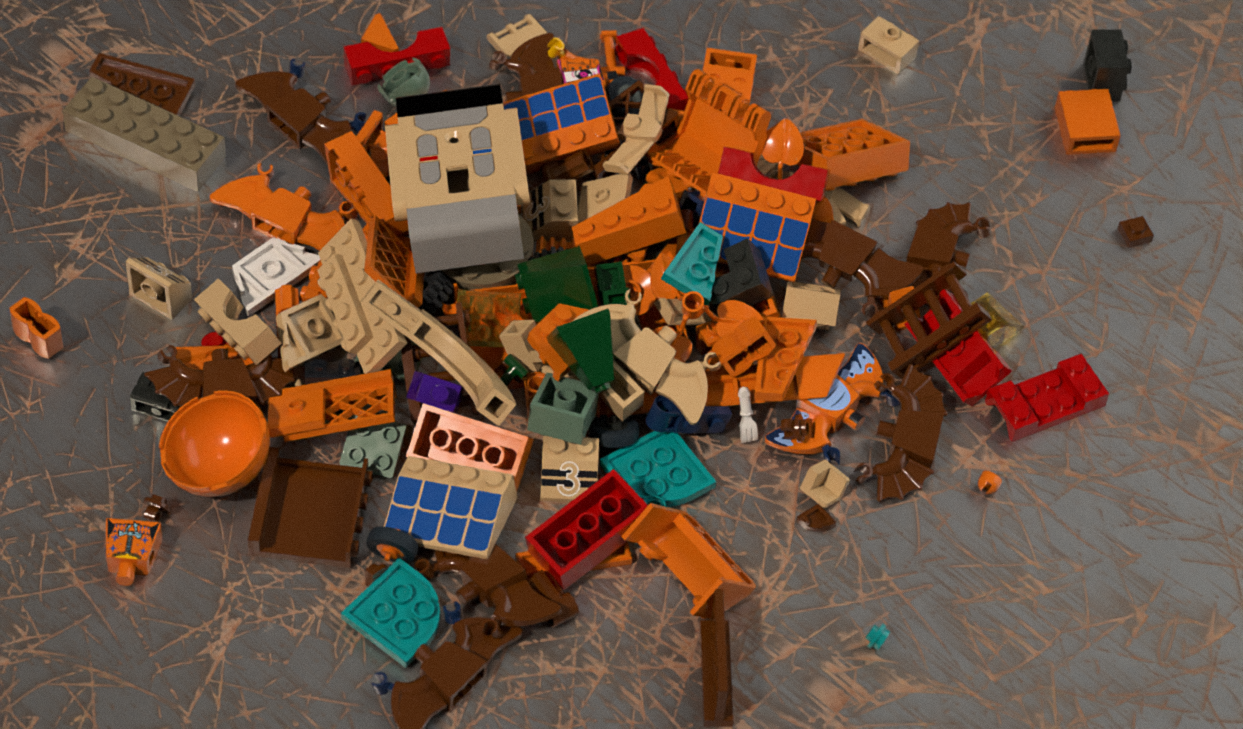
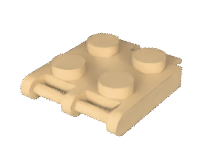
M527 14L523 20L515 24L509 23L505 26V29L495 34L493 32L487 34V39L497 51H502L506 55V59H510L513 52L521 44L547 32L531 14ZM527 23L526 26H524V27H522V28H520V29H518V30L516 29V28H518V27H520V26H522V25H524V24ZM506 33H509L508 35H506V36H504V37L498 39V37H500V36H502V35H504V34H506Z

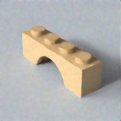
M219 278L194 299L200 307L197 311L207 324H210L219 336L223 337L231 348L234 347L243 360L249 357L257 365L282 344L272 330L256 314L243 320H237L244 306Z

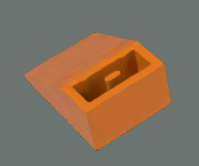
M707 48L703 72L715 79L714 84L717 82L723 83L749 99L750 103L757 55Z

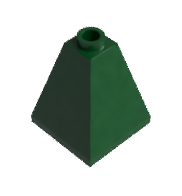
M608 308L560 325L546 337L548 343L589 391L594 389L597 394L612 388L610 383L614 380L611 317Z

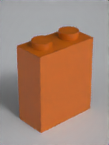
M1109 89L1059 91L1055 112L1066 155L1116 152L1121 135Z

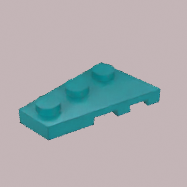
M700 222L665 270L661 280L684 294L690 291L700 293L704 298V305H709L723 236Z

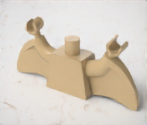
M630 289L625 294L627 305L609 304L599 306L584 312L574 319L577 320L608 308L611 317L613 360L623 370L629 372L634 381L649 395H652L656 389V393L668 398L678 407L691 425L697 424L707 400L708 384L704 369L716 371L721 367V362L715 365L708 364L709 359L717 356L716 353H707L702 362L697 360L692 363H684L675 359L676 350L670 344L677 337V334L668 326H664L658 334L647 327L641 331L635 323L636 309L634 307L641 301L642 295L639 292L638 300L631 301L628 298Z

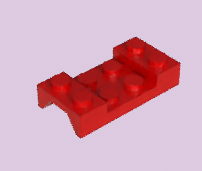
M945 289L940 291L938 300L949 320L959 315L962 309L952 293ZM929 310L923 317L918 318L927 336L940 326L932 310ZM907 321L904 325L916 341H918ZM979 330L932 361L961 400L971 407L987 394L989 388L996 386L1012 372L1001 355L990 346Z
M1081 353L1058 362L1056 369L1017 384L1010 380L989 388L985 403L987 406L995 405L1006 421L1009 439L1011 442L1105 407L1109 392Z

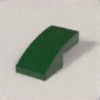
M622 261L595 265L594 271L601 305H627L625 294L629 288L626 287Z

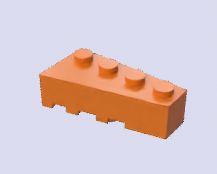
M350 131L325 143L331 183L351 203L352 207L356 209L369 226L370 219L376 215L396 236L408 231V220L395 222L391 186L354 133Z
M669 176L576 224L572 227L575 245L576 247L580 246L586 264L589 266L685 234L686 229L677 195Z

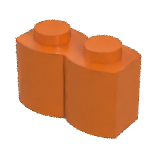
M23 297L9 308L14 333L21 340L31 343L33 350L38 355L49 359L64 348L58 321L51 315L42 313L40 306L35 301Z
M752 317L742 322L734 333L720 338L713 345L712 350L716 353L717 358L730 376L734 377L745 372L754 361L767 356L775 348L776 343L757 317Z

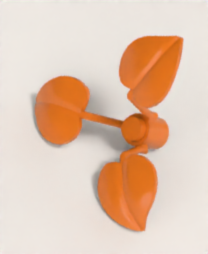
M782 119L766 131L767 140L761 153L766 161L778 163L779 180L783 179V163L794 166L799 163L804 153L802 136L798 128L789 119ZM824 196L823 201H816L812 218L831 223L834 220L833 209L829 200Z
M660 253L656 258L650 276L652 293L657 299H675L677 297L679 301H682V322L676 333L677 337L670 344L676 350L675 359L684 363L689 359L692 352V342L681 335L688 319H697L703 312L713 321L718 322L716 332L720 338L734 333L742 322L752 317H757L764 326L765 320L757 310L737 300H727L720 303L717 309L718 316H715L710 311L709 306L704 305V298L700 293L690 291L684 294L661 280L663 273L673 261V258L663 253ZM664 326L655 328L653 332L658 334Z

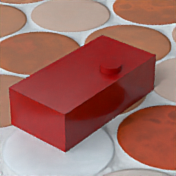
M613 469L525 536L528 552L553 576L558 585L565 590L627 542L621 536L648 505Z

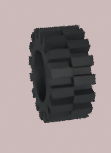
M439 270L424 273L422 305L418 309H423L430 315L437 312L436 309L438 307L441 308L443 306L442 303L448 300V295L452 293L454 288L453 283Z

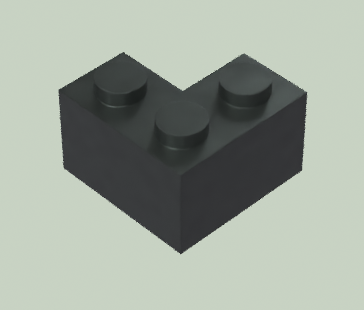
M748 238L724 249L730 272L714 280L711 300L716 309H718L720 303L727 300H737L753 306L774 296L761 252Z

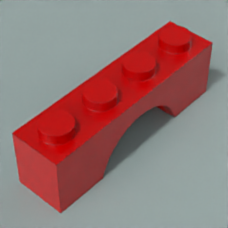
M443 27L418 31L414 43L401 51H382L368 41L344 46V65L353 86L382 80V77L392 67L404 60L408 64L414 62L412 58L419 59L426 70L450 66L451 48Z
M644 27L616 36L615 54L621 64L625 66V70L639 71L650 76L655 81V85L661 86L669 93L667 108L685 111L689 100L685 88L681 87L676 72L671 71L667 65L665 55L663 53L660 54L656 48L654 38L647 34Z
M724 147L718 174L815 198L816 201H823L830 170L802 164L790 177L781 180L772 179L764 175L757 168L753 152Z

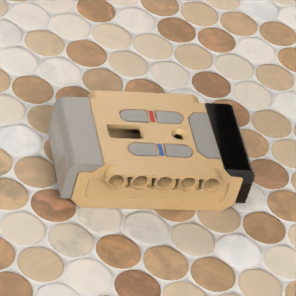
M501 84L396 97L398 124L385 125L392 206L395 222L408 220L415 272L423 273L524 259L517 205L529 204L530 197L517 108L504 109Z

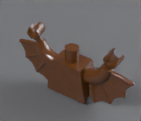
M947 202L941 208L929 209L924 218L916 221L918 226L906 262L921 265L923 273L910 286L916 288L939 272L943 266L951 264L953 261L961 268L966 269L970 254L956 250L960 236L971 234L972 231H977V235L981 238H987L991 235V228L987 218L980 217L975 223L970 221V202L961 205ZM950 287L946 289L947 291L953 294Z
M169 345L167 350L171 356H166L160 349L158 360L163 364L170 363V366L144 373V376L153 382L155 393L167 397L174 407L183 406L195 397L200 399L212 395L214 391L237 392L245 395L254 403L257 399L259 405L263 406L270 397L281 396L282 389L287 384L295 381L293 369L285 372L282 366V359L272 357L271 354H274L277 348L259 364L252 363L246 366L240 358L229 359L226 349H215L211 352L212 361L204 362L203 369L199 370L188 368L180 359H176L177 349L175 346Z
M913 364L908 365L900 385L894 384V378L889 373H884L880 376L887 382V386L880 381L874 383L876 390L879 392L891 391V395L901 404L896 424L880 420L876 433L877 437L892 440L888 460L875 464L874 467L863 462L853 471H860L864 474L858 476L855 480L859 484L865 483L872 475L878 477V502L887 498L903 500L907 493L922 490L925 479L935 473L931 467L943 417L948 415L942 402L944 393L934 387L930 375L927 376L918 372Z

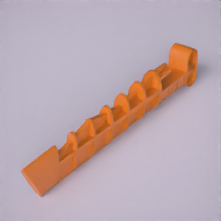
M845 353L803 356L783 401L827 397L844 361ZM723 365L716 371L704 370L708 384L705 406L740 405L738 391L741 387H747L750 390L751 404L777 401L755 400L758 365H751L745 372L734 377L730 376ZM532 372L524 380L527 422L530 404L537 392L536 389L539 388L545 377V374L541 372ZM656 389L652 395L643 390V405L631 415L649 413L655 398L660 395L656 393ZM598 398L595 415L597 418H600V415H606L607 418L616 415Z

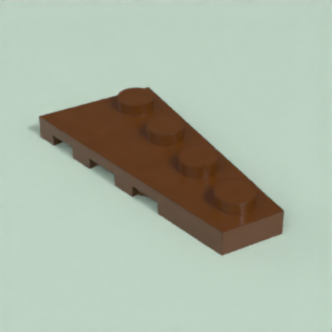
M102 53L98 54L89 70L90 78L94 77L177 116L181 115L196 86L194 78Z

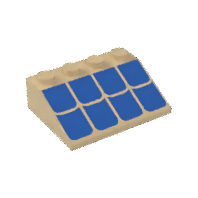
M408 456L397 477L384 527L399 529L410 535L417 541L419 547L488 560L518 498L513 474Z

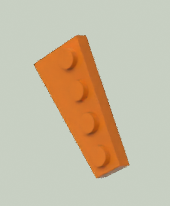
M762 316L765 320L763 327L776 343V346L767 356L758 360L755 400L783 402L816 330L817 320Z

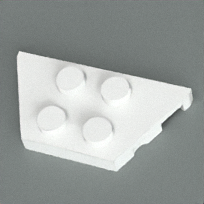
M273 237L233 264L232 272L246 316H251L274 300L275 289L280 288L282 285L294 286L307 277L312 266L318 265L320 261L319 254L306 252L303 246L288 244L283 240Z

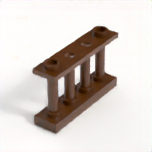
M954 261L943 266L935 275L884 310L876 312L872 318L866 321L867 325L879 335L884 332L896 355L887 364L891 371L901 379H903L909 364H913L918 371L992 321L989 313L977 302L972 305L959 282L967 273ZM949 287L962 309V312L949 320L937 298L940 291L946 290ZM927 302L940 325L937 330L928 336L915 313V310ZM905 317L918 340L915 345L906 351L893 328V325Z
M461 302L456 303L457 314L434 317L445 327L459 325L461 340L470 347L467 326H471L469 309L464 310ZM405 336L407 344L401 349L408 393L414 371L418 372L416 362L421 361V358L432 356L418 345H414V342ZM448 371L426 374L445 381L456 380ZM470 395L462 396L459 407L471 406V412L474 415H480ZM408 398L411 422L416 425L423 403Z

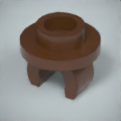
M796 414L795 420L782 419L781 431H784V439L792 440L797 438L798 442H804L805 436L809 435L808 420L803 419L801 414Z
M152 494L151 498L145 497L143 503L147 505L143 518L147 519L146 521L159 522L162 512L169 513L171 507L167 505L168 500L161 496Z

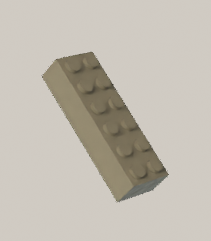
M94 77L87 81L63 109L66 132L199 192L226 158L224 136Z

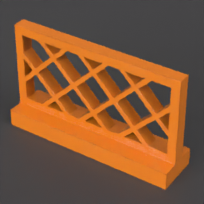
M375 215L369 222L364 271L375 282L379 279L418 308L422 305L425 272H415L412 251Z
M391 369L282 389V395L324 388L326 395L325 420L331 421L325 424L323 429L284 435L285 442L395 422L397 390ZM367 404L371 405L366 411L362 409ZM339 409L344 410V412H342V413H341L340 415H338V416L334 414V413H336ZM380 410L388 412L384 414L375 415ZM352 415L358 416L356 419L347 420Z

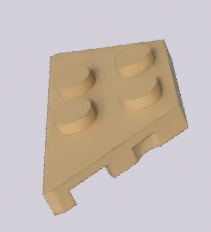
M322 294L284 310L276 316L278 337L282 343L280 344L282 366L285 372L341 346V341L343 340L342 333L333 325V320L335 319L334 312L326 306L325 300L327 298Z

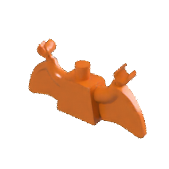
M259 163L257 166L258 175L231 181L210 194L211 203L230 207L245 214L252 220V229L270 238L274 237L283 240L288 244L298 245L301 243L312 246L319 251L345 225L342 218L349 221L351 218L355 219L358 215L355 208L351 209L352 205L348 201H343L340 204L339 211L333 210L327 213L313 212L312 203L309 201L312 196L311 192L303 186L298 187L294 193L284 188H278L273 192L269 188L270 179L274 175L272 164H270L269 171L263 172L262 163Z

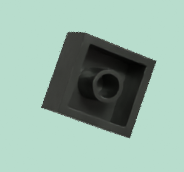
M1122 29L1091 30L1083 62L1088 90L1109 89L1111 101L1121 100L1123 91L1127 89V74H1131L1132 61L1127 58L1128 42L1123 39Z

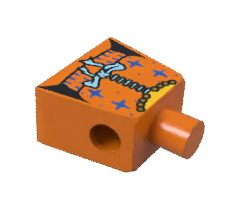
M106 518L107 566L109 572L117 573L116 582L118 584L129 586L133 584L135 575L146 576L150 574L163 539L161 522Z

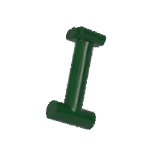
M512 354L506 356L504 362L509 368L500 377L503 383L508 386L517 375L522 380H525L530 375V372Z

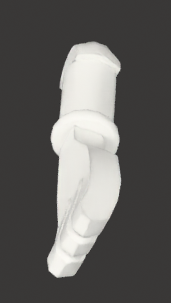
M741 387L738 391L741 409L740 416H742L740 422L741 444L758 440L757 425L751 417L753 415L750 399L751 392L747 387Z

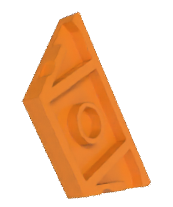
M559 303L528 334L527 341L538 352L541 361L544 364L548 363L554 371L553 378L558 382L571 369L548 343L546 337L556 327L573 321L589 309Z

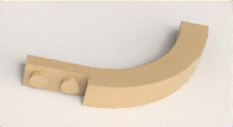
M377 279L362 298L361 304L415 342L439 362L467 391L476 406V410L500 426L516 406V402L498 375L468 345L425 310L418 309Z

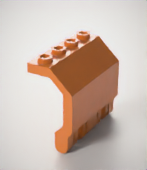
M695 69L691 73L685 88L689 100L677 132L664 143L653 144L645 156L649 158L648 161L651 164L665 168V172L668 175L682 179L685 186L699 190L700 195L705 198L712 172L718 173L724 147L753 152L754 161L757 166L767 140L766 130L771 120V113L755 103L749 105V99L723 83L717 82L714 84L715 79L700 69Z

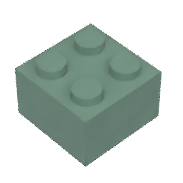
M547 372L530 404L527 431L581 445L596 415L599 393L596 394L594 389L589 391L581 381L563 377L558 382L553 378L552 373Z

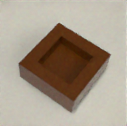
M1143 216L1119 222L1118 230L1128 248L1152 242L1154 234Z

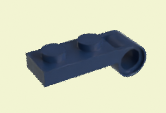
M659 395L655 398L645 421L647 426L656 432L723 433L732 416V412L729 406H705L697 424L691 425L671 400Z

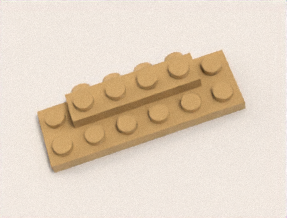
M351 218L318 252L322 266L318 269L320 278L317 282L320 288L326 291L328 297L325 300L326 306L334 312L335 319L333 320V325L342 333L343 340L341 341V346L345 351L357 354L362 370L366 374L380 371L407 344L404 334L361 304L362 298L375 281L364 271L367 249L366 237L360 222Z

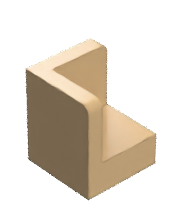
M823 460L809 468L800 489L822 507L826 508L841 499L850 479L827 460Z

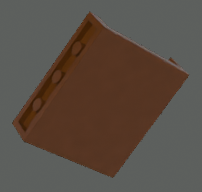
M269 447L248 536L249 556L351 568L352 558H357L359 553L360 541L356 540L357 533L362 534L364 527V517H360L361 511L367 510L369 494L365 493L366 487H371L373 470H368V459L364 458L362 468L280 458L279 448Z

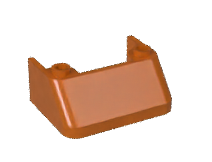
M650 503L621 536L625 541L638 543L641 546L640 552L647 559L653 560L655 558L656 560L663 561L695 596L692 599L695 606L690 610L693 616L711 619L715 589H724L725 612L748 597L756 588L751 578L710 534L685 511Z

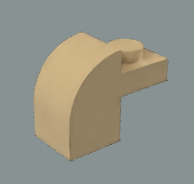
M514 320L500 334L501 342L508 355L512 354L527 370L537 372L544 363L539 358L538 352L527 341L528 334L536 326L535 320Z

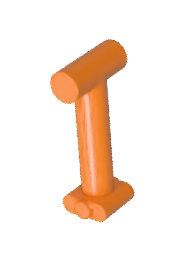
M617 30L601 31L600 40L601 43H604L606 66L601 67L602 72L616 71L618 76H625V66H616L614 43H616V36H618Z

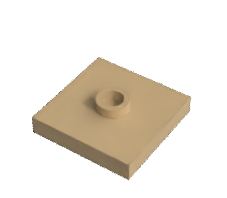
M630 173L628 175L617 174L582 183L578 223L629 197L633 180Z

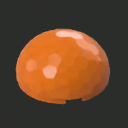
M214 391L212 395L200 399L195 397L188 401L169 419L159 442L161 465L166 475L179 488L190 494L203 497L225 496L244 488L260 472L268 456L270 435L268 424L261 409L251 399L233 391Z

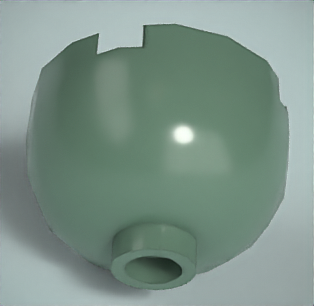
M412 58L414 62L409 64L406 60L398 63L382 77L385 82L382 86L378 84V92L389 104L397 108H404L421 94L427 95L430 87L429 74L417 58Z

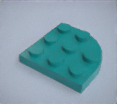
M653 431L638 439L634 444L622 447L600 459V466L606 474L614 469L638 495L659 496L665 501L666 507L685 504L716 488V480L678 433Z
M398 558L341 612V619L407 668L416 659L414 658L416 650L422 644L429 646L438 631L440 622L439 599L431 583L422 574Z

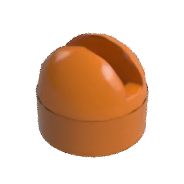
M987 470L982 472L978 480L979 490L986 489L985 494L987 495L995 493L1002 484V479L998 475Z

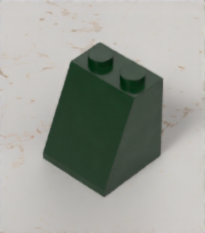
M580 246L517 264L519 273L514 275L518 289L525 290L526 298L522 299L526 314L531 313L535 322H540L559 303L589 310L598 307L588 267Z

